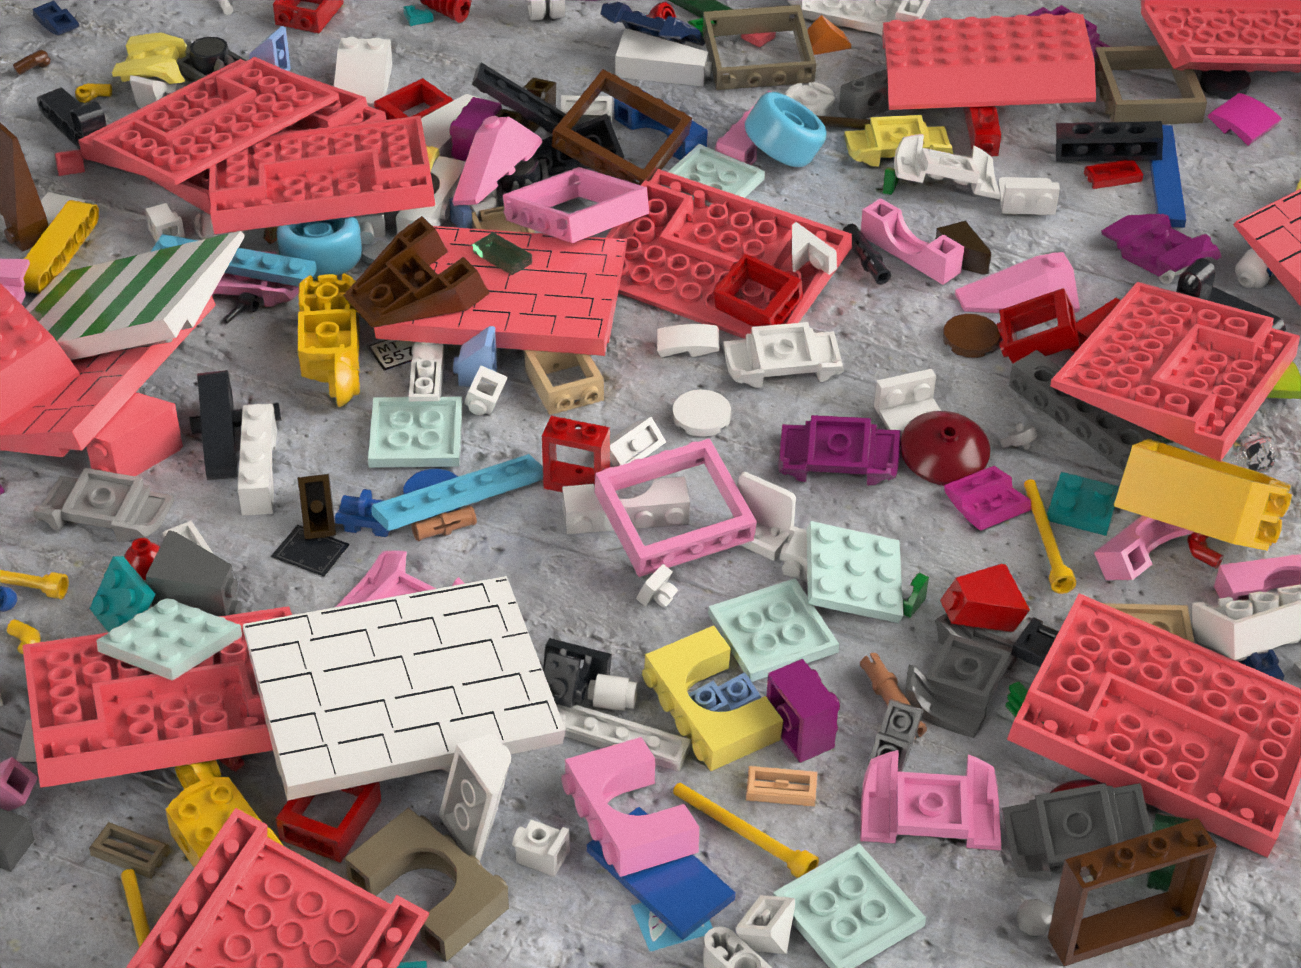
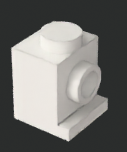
M167 203L145 209L149 231L156 243L162 234L185 238L181 217H178L176 212H171Z
M480 366L467 393L464 404L475 415L487 414L491 416L508 377Z
M791 526L788 543H784L780 554V560L784 561L782 571L784 575L807 581V533L805 529Z
M530 820L526 828L520 826L512 842L513 847L516 849V863L555 877L570 851L569 829L562 827L559 830L534 820Z

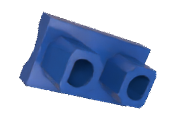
M363 489L360 497L342 496L340 508L335 514V523L343 524L345 532L357 533L361 531L362 527L372 528L375 536L387 537L390 532L372 516V505L383 500L372 499L371 490Z

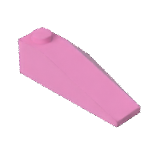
M491 116L486 118L473 139L452 200L454 206L478 204L498 187L497 181L505 175L510 176L516 171L514 166L521 160L527 162L534 155L542 143L541 137L510 117Z
M1064 252L1035 256L955 290V295L965 312L999 313L1001 309L1061 288L1065 289L1074 307V312L1077 313L1080 310L1074 270Z

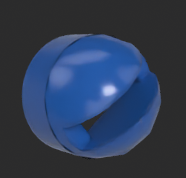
M0 585V611L5 612L14 608L18 597L12 588Z

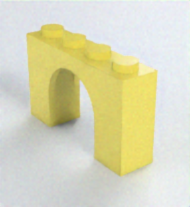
M715 626L645 654L644 669L642 670L645 684L649 688L653 687L663 710L671 713L679 733L683 737L687 736L688 739H691L695 756L699 761H704L710 771L780 741L783 719L766 696L726 712L707 710L690 698L687 691L694 684L729 669L731 648Z

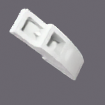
M415 342L414 355L411 361L409 402L439 401L444 377V344Z

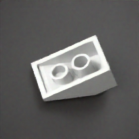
M341 38L337 51L334 87L366 97L367 105L375 108L374 101L386 96L392 69L390 39Z

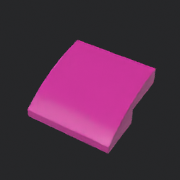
M1241 93L1232 97L1207 116L1224 134L1232 130L1248 146L1277 126L1282 120L1276 112L1262 102Z
M996 466L986 468L944 485V491L954 506L980 531L1031 510V499L1012 488V477Z

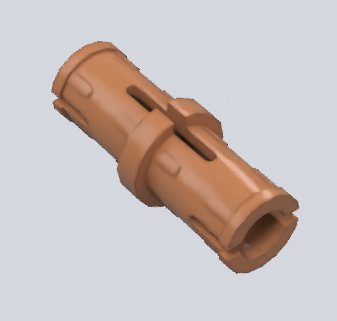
M469 505L462 509L448 513L444 512L437 516L411 524L415 539L421 541L422 539L439 534L443 536L450 535L452 530L476 525L477 519L473 507Z

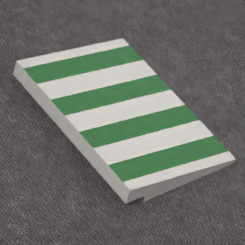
M242 231L61 272L26 309L55 338L70 360L173 339L178 336L180 330L194 327L245 236Z

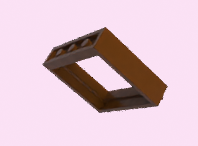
M602 69L553 130L551 146L598 173L641 186L645 180H651L657 169L662 170L689 135L692 117L666 104L663 100L644 92L639 87L622 80L617 75ZM602 91L673 130L644 169L571 130Z
M1198 818L1065 859L1047 936L1064 967L1194 924L1217 848ZM1176 864L1167 892L1082 919L1088 891ZM1091 875L1093 881L1085 883L1083 877ZM1173 910H1177L1182 916L1177 917Z

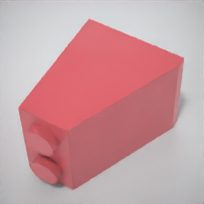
M135 392L86 445L91 469L137 476L180 451L183 444L175 403Z

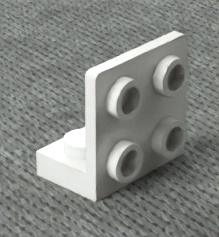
M932 369L877 380L874 407L887 430H900L902 437L905 427L912 419L926 412L941 411L933 398L936 375Z

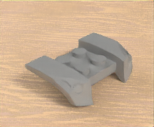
M84 468L79 479L60 475L44 502L40 506L36 505L33 514L38 520L47 522L52 529L58 531L67 521L113 529L118 542H127L135 538H145L159 529L175 499L172 495L151 492L150 487L144 485L143 479L140 477Z

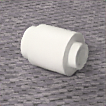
M598 674L596 680H590L588 700H593V707L620 711H626L627 708L634 709L637 699L638 682H631L630 678Z

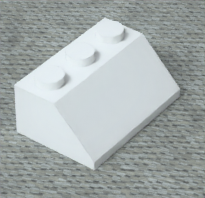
M494 733L456 745L439 812L440 818L462 851L467 855H474L479 861L493 826L506 775L511 763V755L508 748L502 745Z

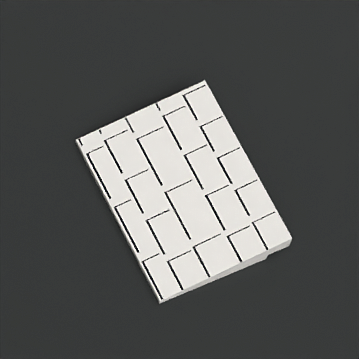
M507 576L243 624V631L279 776L282 777L287 800L451 767L458 743L494 733L502 745L508 748L510 754L563 744L566 730Z

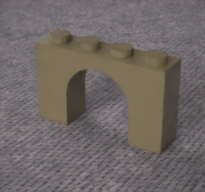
M409 807L345 857L348 880L375 896L403 874L417 869H434L446 874L454 881L455 886L453 890L429 911V916L420 929L421 941L445 962L451 959L509 909L508 886L500 876L489 873L474 855H467L458 848L456 842L449 835L445 834L443 836L433 827L428 818L423 815H417Z

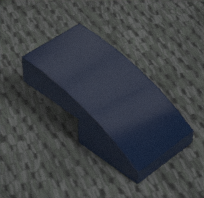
M54 0L32 9L34 18L55 35H60L79 27L78 21L67 9L62 10Z

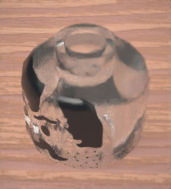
M1255 432L1234 442L1233 452L1230 453V460L1234 465L1263 472L1274 466L1279 453L1277 445L1271 436H1266L1262 432Z

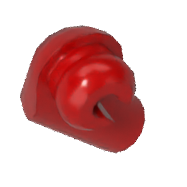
M1197 532L1188 535L1187 542L1191 555L1217 569L1224 555L1208 548L1206 539L1209 536Z

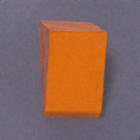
M823 15L807 29L814 55L851 49L852 44L843 31Z

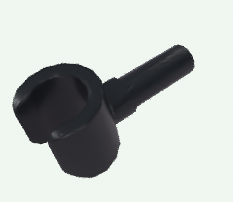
M248 292L241 293L238 305L223 320L228 324L245 309L255 312L259 307V302L254 301L257 295Z

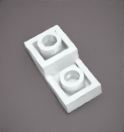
M684 324L657 329V351L661 358L686 351L690 353L692 358L719 351V329L716 325Z

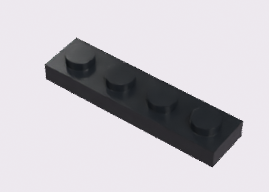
M482 62L476 68L471 85L475 86L482 93H486L498 100L502 105L518 112L525 119L541 126L548 133L553 134L555 127L566 115Z

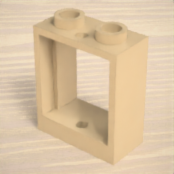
M524 350L525 372L549 415L604 401V378L590 355ZM580 366L586 378L553 387L546 374Z

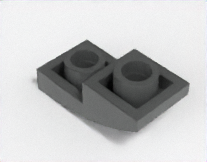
M893 699L889 700L881 730L876 735L867 765H869L871 759L898 750V772H902L924 710Z

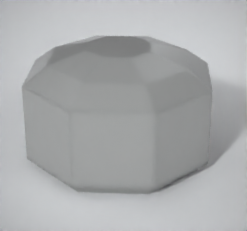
M1040 899L1025 900L1018 908L1016 915L1019 929L1030 936L1045 935L1050 928L1053 912L1051 906Z

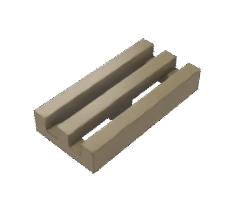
M110 822L107 823L89 847L91 856L124 869H132L135 873L150 879L155 875L154 869L156 867L160 868L163 864L162 858H167L171 853L168 844ZM112 836L125 842L120 843L115 840L109 839L108 837ZM135 846L151 851L154 854L151 855L146 852L135 849Z

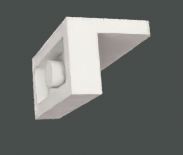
M652 417L632 423L610 439V461L614 467L630 463L635 459H643L666 443Z

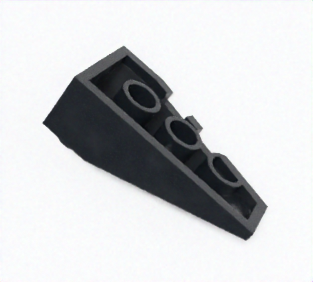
M608 114L594 118L571 129L619 157L624 158ZM553 136L543 139L533 155L537 160L546 159L548 173L569 171L577 167L589 168L551 146Z

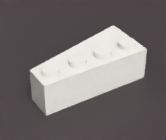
M1301 584L1277 588V594L1261 591L1249 593L1248 600L1233 601L1232 597L1218 599V605L1209 607L1204 602L1192 603L1194 640L1235 661L1245 660L1254 652H1268L1269 649H1274L1284 644L1299 642L1301 639Z

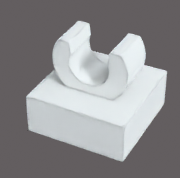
M662 564L644 583L636 600L646 607L654 598L658 605L665 608L678 591L673 584L667 582L673 571Z

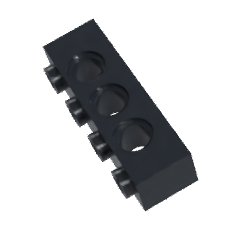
M1162 121L1056 123V162L1162 160Z

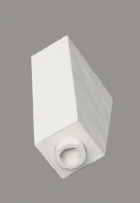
M624 29L615 56V75L620 78L704 87L706 77H710L712 71V62H708L707 51L631 29Z
M465 94L421 118L426 146L438 148L439 156L453 158L451 154L453 142L452 136L449 133L450 125L459 116L462 108L475 96Z

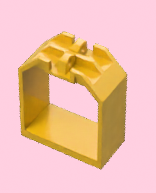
M1146 439L1132 445L1114 507L1231 544L1268 551L1269 546L1272 543H1277L1282 530V519L1280 518L1287 512L1292 494L1288 493L1291 488L1290 484L1266 474L1224 461L1219 462L1208 456L1152 439Z

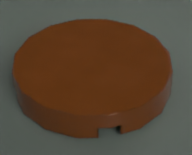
M978 314L954 316L946 322L943 329L944 344L946 346L948 344L952 348L951 351L955 354L967 358H980L985 356L987 352H994L1000 341V334L995 322Z

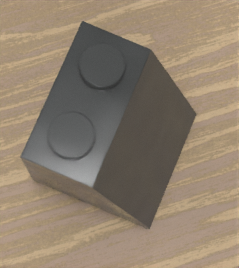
M168 530L146 575L147 585L155 593L152 607L159 601L168 598L193 608H199L201 611L218 617L240 614L242 603L237 598L238 581L234 579L232 565L177 532Z

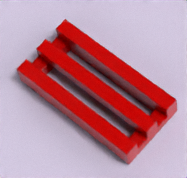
M1134 160L1085 166L1084 175L1088 177V182L1092 183L1093 189L1142 182L1144 175Z

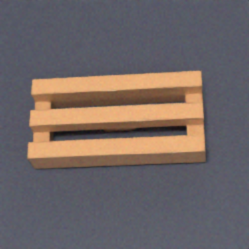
M749 766L746 801L815 807L817 772ZM755 779H758V780H769V781H775V782L756 781ZM789 782H792V783H803V784H810V785L790 784Z

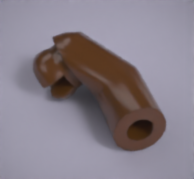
M38 50L14 63L13 66L16 72L22 75L37 65L42 68L47 67L51 59L46 51Z

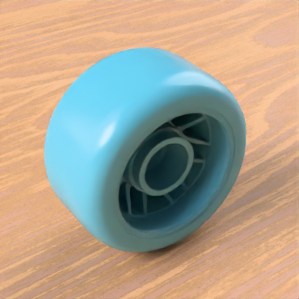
M768 92L762 95L745 120V131L758 148L773 159L796 168L804 167L813 160L827 136L824 124L811 110L793 98L778 92Z
M355 216L283 225L277 228L279 255L316 261L317 271L313 279H318L317 276L324 274L339 276L352 269L360 260L362 242L359 223Z

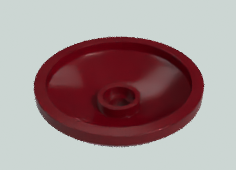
M930 411L915 417L905 427L900 441L901 454L909 469L920 478L937 485L944 486L986 469L990 458V443L981 427L968 417L951 411Z

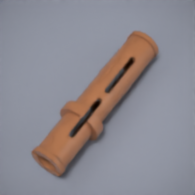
M870 653V657L873 660L872 663L867 655L860 661L861 668L864 669L872 681V689L877 695L882 696L887 706L891 699L911 705L897 685V677L894 673L887 670L877 653ZM922 721L917 731L919 737L927 731V727Z

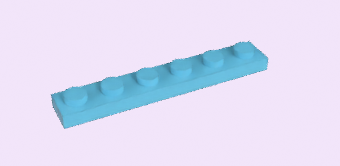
M162 234L151 252L199 240ZM238 248L224 273L299 287V283L310 275L314 276L317 266L316 261Z
M530 454L373 504L372 516L387 531L398 529L402 526L543 480V466Z

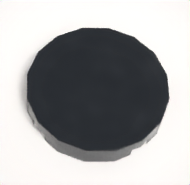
M1209 70L1202 71L1199 83L1207 94L1213 96L1215 93L1220 95L1219 98L1231 99L1238 93L1247 94L1251 78L1245 70H1232L1229 72Z

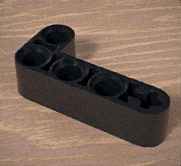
M62 87L37 97L38 107L44 117L78 149H80L79 139L107 126L104 112L96 101L82 106Z
M1196 259L1180 275L1176 289L1177 293L1274 318L1272 328L1286 331L1285 323L1278 316L1213 287L1215 268L1207 259Z
M228 370L197 373L207 480L238 477L232 412L234 404Z

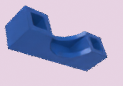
M614 98V119L631 130L639 128L656 129L665 133L667 138L672 133V129ZM692 121L689 135L673 154V157L682 160L698 144L707 147L708 130Z

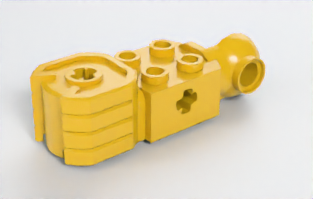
M343 273L342 280H338L337 275L324 274L317 276L318 280L314 282L313 277L310 275L299 283L298 356L301 376L323 383L328 382L330 398H337L339 408L346 405L353 396L360 395L359 313L343 296L356 280Z
M216 760L175 766L177 777L184 790L170 802L165 810L171 836L195 868L235 808L259 821L261 820L229 777H221ZM267 827V837L282 845L271 828Z

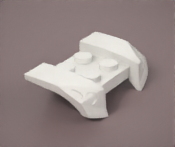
M923 134L903 137L900 141L894 158V169L897 178L923 183L925 173H928L929 177L938 180L947 177L961 185H968L970 183L974 194L1000 199V192L994 175L993 158L980 148L973 145L971 157L969 158L922 148Z
M808 322L752 327L751 334H746L745 339L723 341L722 344L728 372L733 380L741 384H749L755 388H762L764 377L816 372L818 381L824 382L829 380L831 376L844 372L834 331L814 333L813 328H809Z

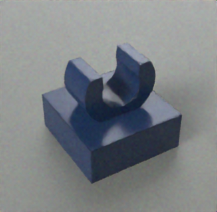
M1273 649L1260 654L1254 652L1247 659L1239 661V663L1276 679L1284 680L1285 675L1278 665L1279 659Z

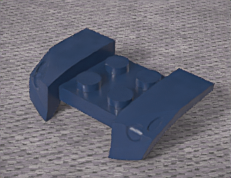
M621 2L605 3L602 5L601 16L614 24L617 22L623 23L626 29L685 45V42L704 46L706 43L699 29L677 18L668 16L666 20L660 17L653 19L647 17L642 12L632 11L628 5Z

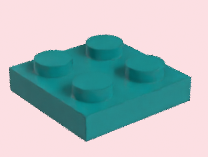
M1061 472L1047 512L1049 522L1107 536L1115 510V499L1120 486Z
M113 556L89 609L104 628L110 632L112 629L133 619L137 614L148 610L155 593L124 556Z

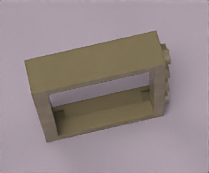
M800 5L704 12L703 35L709 61L712 62V74L716 90L815 82L816 60ZM716 20V24H711V21ZM793 31L801 62L721 67L714 36Z
M1160 46L1095 47L1096 87H1099L1100 100L1104 101L1105 113L1109 114L1111 122L1162 121V124L1203 123L1207 100L1194 69H1184L1183 71L1173 69ZM1170 68L1182 96L1181 99L1122 100L1112 70Z

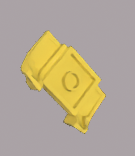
M161 32L131 36L125 45L128 52L125 62L116 63L112 71L113 77L120 76L122 82L130 81V75L146 78L158 77L168 84L185 82L176 61L178 57L182 59L186 56L187 45L182 38Z
M922 115L871 117L870 124H865V130L844 132L849 156L856 161L870 166H879L880 158L895 157L896 149L902 138L911 135H924L922 148L953 154L945 126L927 127L926 122H923Z

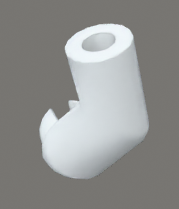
M496 188L482 202L470 206L472 212H475L477 217H480V210L496 208L498 206Z

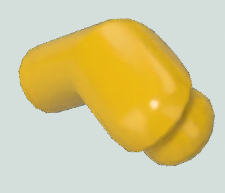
M84 84L76 88L75 97L79 102L87 103L97 97H111L113 91L112 84Z
M16 619L9 622L7 633L21 641L17 647L19 653L23 654L22 645L41 642L40 633L34 627Z

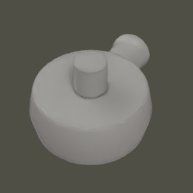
M1022 422L1015 424L1016 430L1011 432L1009 437L1000 439L1003 449L1011 445L1014 447L1023 445L1024 450L1031 448L1030 442L1037 438V431L1033 425L1023 427Z

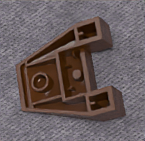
M0 123V214L4 217L6 229H4L6 239L10 244H15L23 252L36 244L48 228V221L18 138Z
M421 216L394 237L343 296L371 328L466 311L490 293L478 270L464 257L440 274H437L429 266L448 251L436 229Z

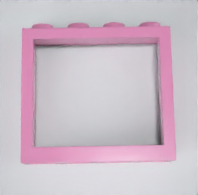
M581 167L503 194L505 208L503 211L507 221L570 243L649 214L647 187ZM577 197L597 202L595 205L571 214L550 208Z
M710 438L699 442H691L686 446L673 450H664L657 455L635 459L630 463L614 468L609 467L596 473L594 492L638 577L656 572L662 564L670 568L754 541L757 521ZM705 464L734 518L644 546L616 491Z

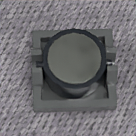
M210 36L196 38V41L193 43H187L186 56L176 62L182 74L197 81L239 59L245 61L246 59L228 50L227 42L224 39Z
M532 156L527 162L521 160L514 166L516 171L512 175H505L497 181L498 187L496 191L499 207L504 206L503 194L549 178L546 159L537 160L535 156Z

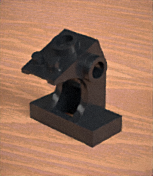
M549 638L545 644L543 672L555 703L568 708L576 706L578 702L582 703L590 680H596L598 674L610 675L612 654ZM584 660L583 667L580 668V662Z

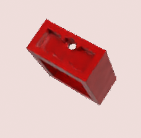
M275 0L273 3L275 25L319 34L344 2L343 0ZM301 1L320 4L316 10L297 7Z
M422 78L375 100L374 107L385 112L386 119L390 120L409 117L403 112L424 102L430 107L411 116H421L423 118L454 100Z
M745 253L738 262L732 264L725 278L716 283L713 289L715 309L752 327L779 325L784 322L803 298L802 280ZM748 279L778 292L764 310L734 297Z
M1064 288L999 310L1001 322L997 323V328L1003 341L999 342L1003 357H1009L1012 364L1036 350L1044 356H1048L1080 345L1074 307ZM1057 318L1058 326L1017 340L1018 331Z
M551 416L542 434L543 489L563 493V486L594 484L595 486L596 473L610 467V427ZM556 444L594 452V468L557 461Z
M374 782L340 789V791L357 796L358 798L338 828L302 815L315 795L288 800L276 817L279 840L342 863L382 801L380 783Z

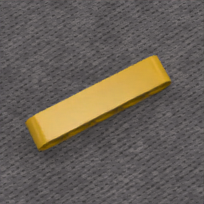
M69 200L24 258L29 259L30 262L23 277L25 292L40 294L65 269L98 222L99 208L96 204Z

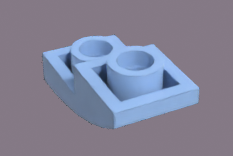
M745 672L720 686H717L713 680L689 693L690 698L696 704L716 712L731 711L761 698Z

